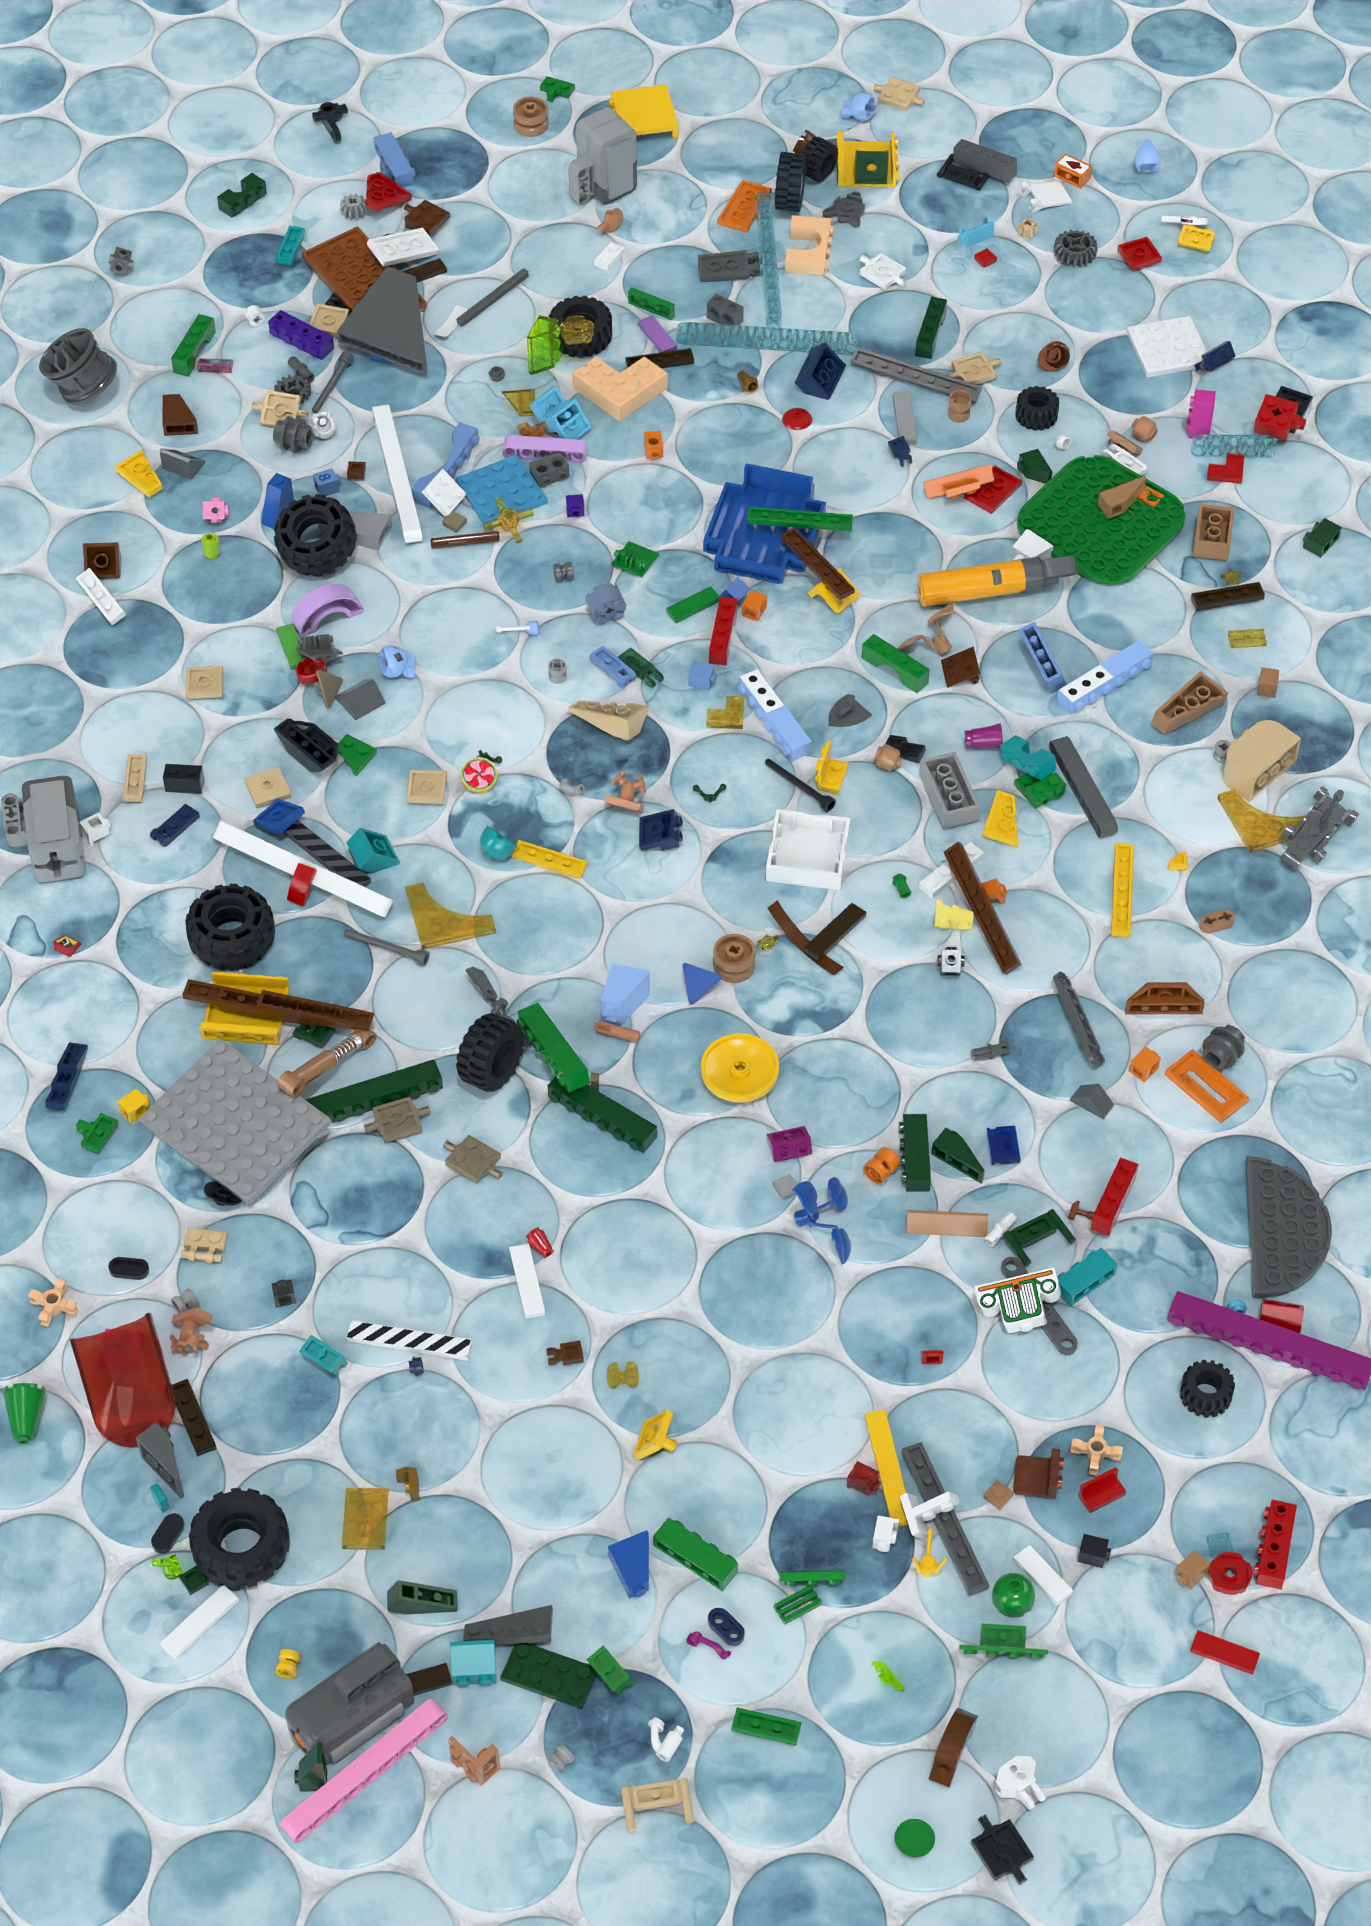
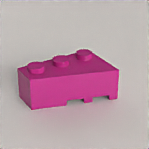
M1195 389L1194 396L1190 398V406L1192 407L1188 411V419L1190 421L1186 423V431H1189L1188 438L1209 440L1216 391Z

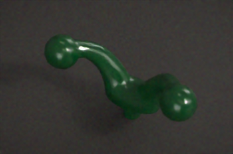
M482 750L478 751L479 755L476 757L486 758L491 762L501 763L503 760L501 756L493 758L487 752L483 753Z
M721 784L714 794H705L699 785H694L693 791L698 792L705 801L711 803L717 799L721 791L726 790L727 786Z

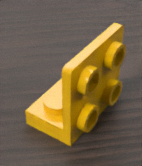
M840 567L836 570L855 588L854 594L839 600L822 581L807 592L811 598L815 595L822 596L835 614H839L861 595Z
M828 740L826 746H822L821 760L818 759L815 770L818 771L815 776V782H817V790L839 795L849 763L831 759L832 741Z

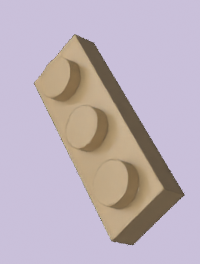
M128 754L123 793L124 802H143L147 765L146 754Z

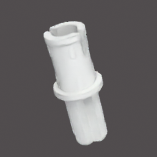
M1008 1212L999 1223H995L994 1228L984 1238L985 1243L990 1247H994L1003 1237V1234L1016 1221V1215Z

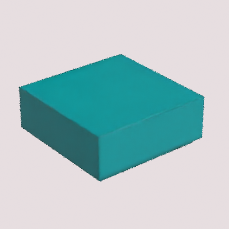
M157 1483L150 1487L152 1497L162 1513L169 1510L168 1500Z

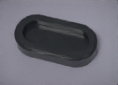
M116 1257L108 1265L110 1274L115 1278L142 1280L150 1272L149 1265L144 1259Z
M172 1513L167 1515L152 1536L151 1544L157 1553H167L170 1551L184 1530V1521L179 1514Z

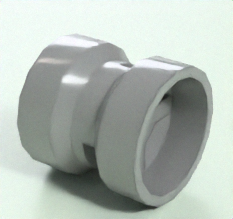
M558 658L551 660L548 664L549 680L552 683L561 684L567 678L566 662Z
M189 1288L181 1296H175L171 1299L177 1313L199 1306L195 1294Z

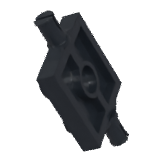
M986 1815L981 1816L978 1821L984 1828V1831L981 1835L972 1839L971 1844L994 1881L1005 1875L1013 1874L1019 1885L1022 1882H1026L1027 1878L1021 1871V1867L1031 1862L1034 1856L1012 1821L1009 1819L1001 1824L992 1825Z

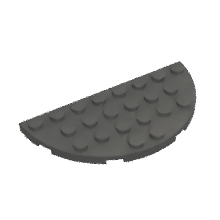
M1247 1156L1246 1174L1253 1297L1276 1296L1300 1287L1310 1280L1323 1265L1331 1243V1218L1327 1206L1324 1205L1319 1197V1192L1298 1172L1288 1166L1282 1167L1271 1163L1272 1160Z

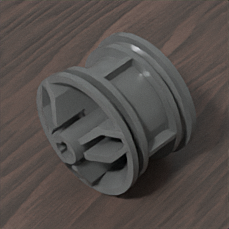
M78 328L63 334L47 348L41 357L39 370L44 377L58 385L59 392L66 403L80 405L91 401L110 385L117 372V363L106 352L99 349L98 343L90 330Z

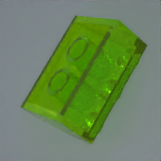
M539 315L528 334L527 348L530 375L552 369L556 362L560 361L561 352H559L561 340L559 339L560 327H558V319Z

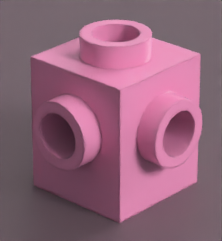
M211 498V501H203V519H211V522L217 523L222 522V519H226V515H229V505H226V501H222V498Z

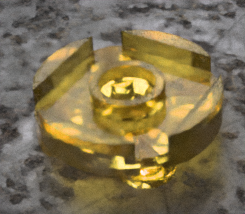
M570 316L566 318V322L561 323L560 334L568 345L589 343L594 335V324L590 319L589 321L586 320L584 316Z

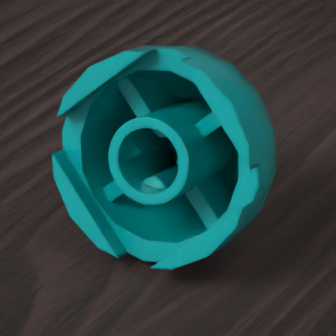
M488 825L480 836V846L485 851L483 855L490 860H493V858L504 860L510 857L517 848V845Z

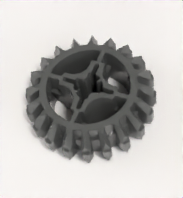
M1070 229L1069 232L1064 231L1063 234L1060 233L1056 237L1053 246L1054 256L1057 257V260L1061 261L1062 264L1066 263L1067 266L1073 265L1074 267L1087 266L1088 263H1092L1098 252L1097 240L1094 239V236H1090L1089 232L1084 233V230L1072 231Z

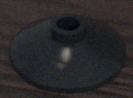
M217 1181L209 1182L204 1186L205 1195L217 1205L234 1206L242 1202V1200Z

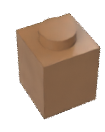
M1261 667L1258 696L1276 697L1279 670Z
M1194 1550L1177 1565L1175 1577L1181 1585L1187 1586L1191 1590L1208 1574L1210 1563Z

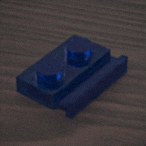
M1015 1125L995 1127V1129L987 1128L986 1133L991 1165H995V1163H1000V1165L1020 1163L1021 1158Z

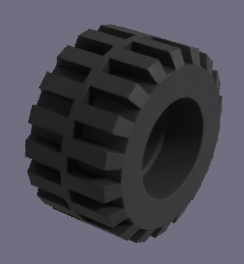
M819 136L810 140L801 153L806 154V176L816 182L827 178L837 162V146Z
M1043 386L1023 389L1022 393L1020 392L1017 397L1015 413L1017 421L1020 422L1021 426H1026L1027 429H1033L1034 431L1037 429L1041 431L1044 428L1049 429L1058 419L1059 397L1051 389H1046Z
M1202 1360L1201 1363L1198 1361L1194 1362L1193 1366L1190 1365L1183 1375L1180 1388V1398L1183 1399V1405L1188 1406V1411L1196 1412L1195 1415L1200 1416V1414L1204 1415V1418H1209V1415L1217 1417L1218 1412L1223 1414L1225 1409L1229 1408L1235 1388L1233 1374L1229 1375L1230 1370L1228 1368L1224 1369L1223 1364H1215L1213 1360L1210 1362ZM1208 1384L1213 1386L1217 1392L1205 1393L1197 1386Z

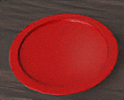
M792 408L782 416L783 424L792 430L806 429L813 420L811 414L802 408Z

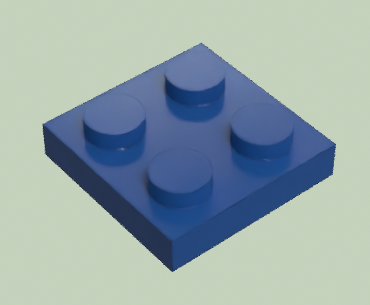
M276 799L253 819L256 827L280 835L296 822L305 811L299 805Z

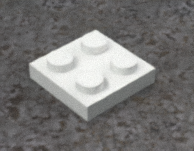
M444 469L440 470L422 490L427 499L445 517L453 511L466 495L465 491Z

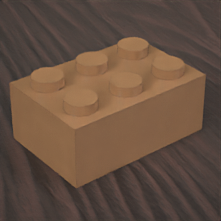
M1199 505L1193 548L1194 557L1228 561L1235 508Z

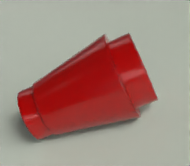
M536 1227L526 1235L527 1243L544 1258L549 1257L554 1252L544 1230Z

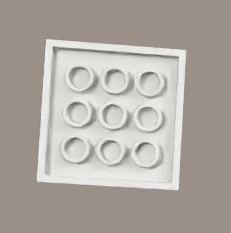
M1191 316L1129 326L1126 330L1146 377L1195 369L1194 364L1202 361L1201 355L1207 352Z

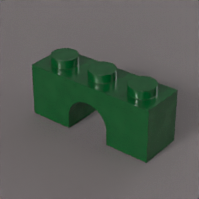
M250 173L240 180L241 192H233L227 189L217 196L219 210L233 218L267 194L266 182L254 173Z

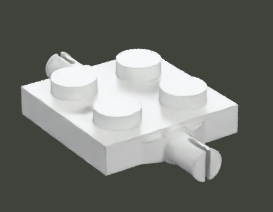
M882 253L872 259L864 255L860 257L859 260L866 264L860 269V275L884 290L893 283H897L902 287L906 285L907 281L900 278L906 273L904 266Z

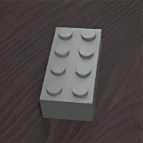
M956 752L920 760L919 774L943 829L979 821L980 805Z

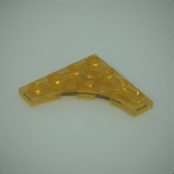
M1235 789L1220 793L1217 797L1249 853L1291 841L1281 836L1282 832L1289 824L1296 828L1306 816L1282 817L1265 813L1248 804Z
M424 883L405 886L422 949L496 934L491 914L471 916L455 913L438 904L429 895Z

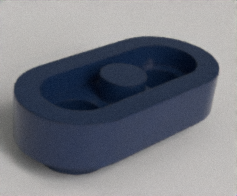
M714 1608L709 1612L708 1625L723 1641L731 1646H737L743 1642L745 1630L730 1613L723 1608ZM720 1619L722 1623H716L715 1621ZM731 1634H736L737 1637H736V1638H732V1637H730V1635H731Z

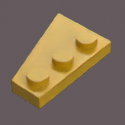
M142 449L115 466L117 473L149 498L162 490V484L155 471L152 470Z

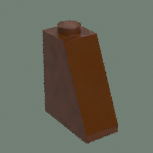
M163 395L162 425L164 436L199 434L197 419L181 395Z

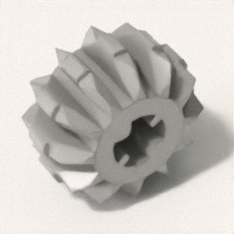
M357 194L344 196L340 203L342 215L345 218H350V220H358L359 217L363 218L367 214L368 206L365 204L366 199L363 198V195L358 196Z

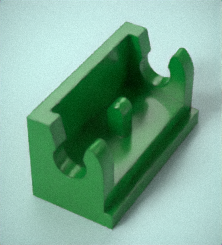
M604 1645L586 1659L610 1689L618 1695L622 1694L621 1690L625 1686L631 1688L634 1685L631 1677Z

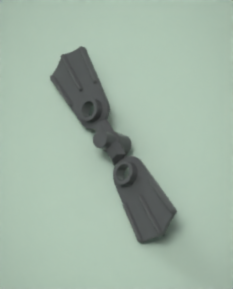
M473 966L467 968L466 973L483 992V997L490 1001L493 1007L491 1013L515 1022L505 1014V1008L508 1005L507 1000L504 998L496 1000L498 996L484 971ZM524 1034L523 1049L526 1050L529 1047L531 1048L533 1045L531 1042L527 1040Z

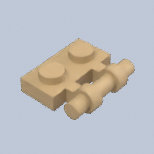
M187 1228L183 1245L184 1249L190 1250H182L181 1258L193 1262L202 1260L211 1264L214 1262L221 1263L222 1254H216V1252H225L228 1232Z

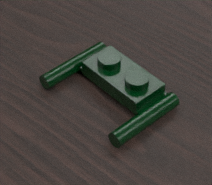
M1054 1209L1003 1234V1237L1024 1266L1030 1265L1031 1260L1023 1248L1055 1233L1056 1229H1059L1069 1244L1076 1241Z

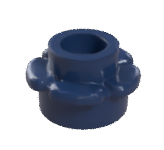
M413 1356L412 1361H409V1368L411 1373H415V1376L424 1373L422 1358H415Z

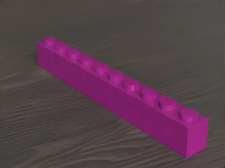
M1180 1291L1176 1292L1169 1310L1167 1321L1172 1322L1176 1326L1189 1328L1196 1333L1209 1335L1216 1340L1229 1342L1236 1347L1249 1349L1256 1354L1269 1356L1276 1361L1289 1363L1296 1368L1309 1370L1313 1374L1329 1377L1333 1381L1349 1384L1356 1389L1366 1390L1371 1376V1358Z

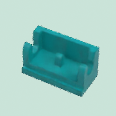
M310 1335L299 1350L301 1354L335 1376L339 1375L338 1369L340 1366L345 1368L348 1364L342 1354L313 1335Z

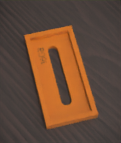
M1193 1049L1165 1070L1164 1075L1220 1123L1228 1119L1249 1101V1097L1218 1070L1209 1066ZM1187 1072H1194L1210 1088L1218 1092L1226 1102H1219L1191 1078Z

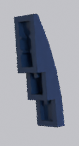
M68 1043L57 1064V1073L51 1082V1091L45 1101L46 1108L65 1111L83 1067L88 1045Z

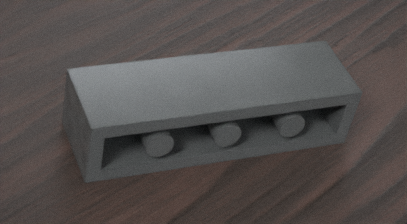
M961 139L953 147V160L955 164L983 174L988 173L989 176L1008 183L1017 174V158Z

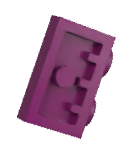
M805 1126L766 1134L767 1141L772 1149L774 1162L812 1154L811 1137Z

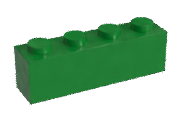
M668 1517L653 1535V1546L722 1592L738 1573V1563L734 1557L725 1555L719 1551L716 1545L708 1544L702 1540L698 1533L690 1532L678 1520L674 1521Z

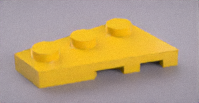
M997 790L982 836L1017 848L1019 840L1017 838L1015 796Z

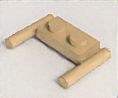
M687 1778L621 1788L629 1833L637 1831L633 1809L641 1811L679 1805L682 1802L686 1823H693L695 1821Z

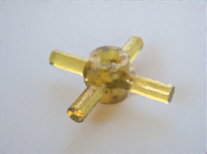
M497 497L495 501L501 513L498 520L483 524L485 531L500 526L503 530L511 532L516 543L522 542L516 527L519 524V520L534 516L533 510L530 509L516 513L513 509H507L502 498Z

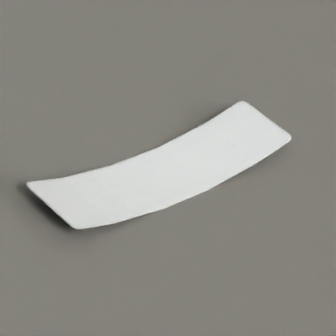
M456 305L445 323L434 334L447 337L457 327L456 319L468 309Z

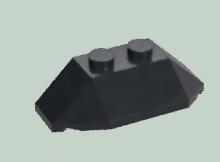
M287 718L274 728L286 751L311 773L323 771L336 762L338 743L316 724L305 721H293V719Z

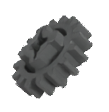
M297 374L294 377H291V375H288V378L282 377V381L277 380V385H274V391L276 392L284 391V393L301 396L300 403L302 404L304 399L308 400L311 395V384L308 383V379L304 380L303 376L298 378Z

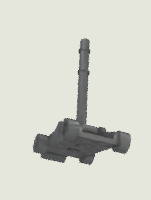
M1321 786L1313 796L1318 802L1296 828L1289 824L1282 832L1281 836L1286 840H1291L1292 843L1280 858L1292 868L1296 869L1308 854L1313 857V861L1319 864L1327 854L1322 849L1325 843L1344 821L1351 825L1358 817L1359 813L1354 809L1346 810L1339 804L1344 795L1342 790H1338L1334 793L1333 798H1331L1327 792L1328 790Z

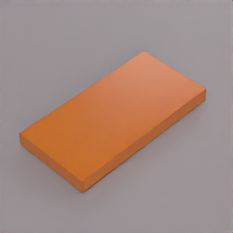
M742 180L717 219V224L747 233L771 195L772 188Z

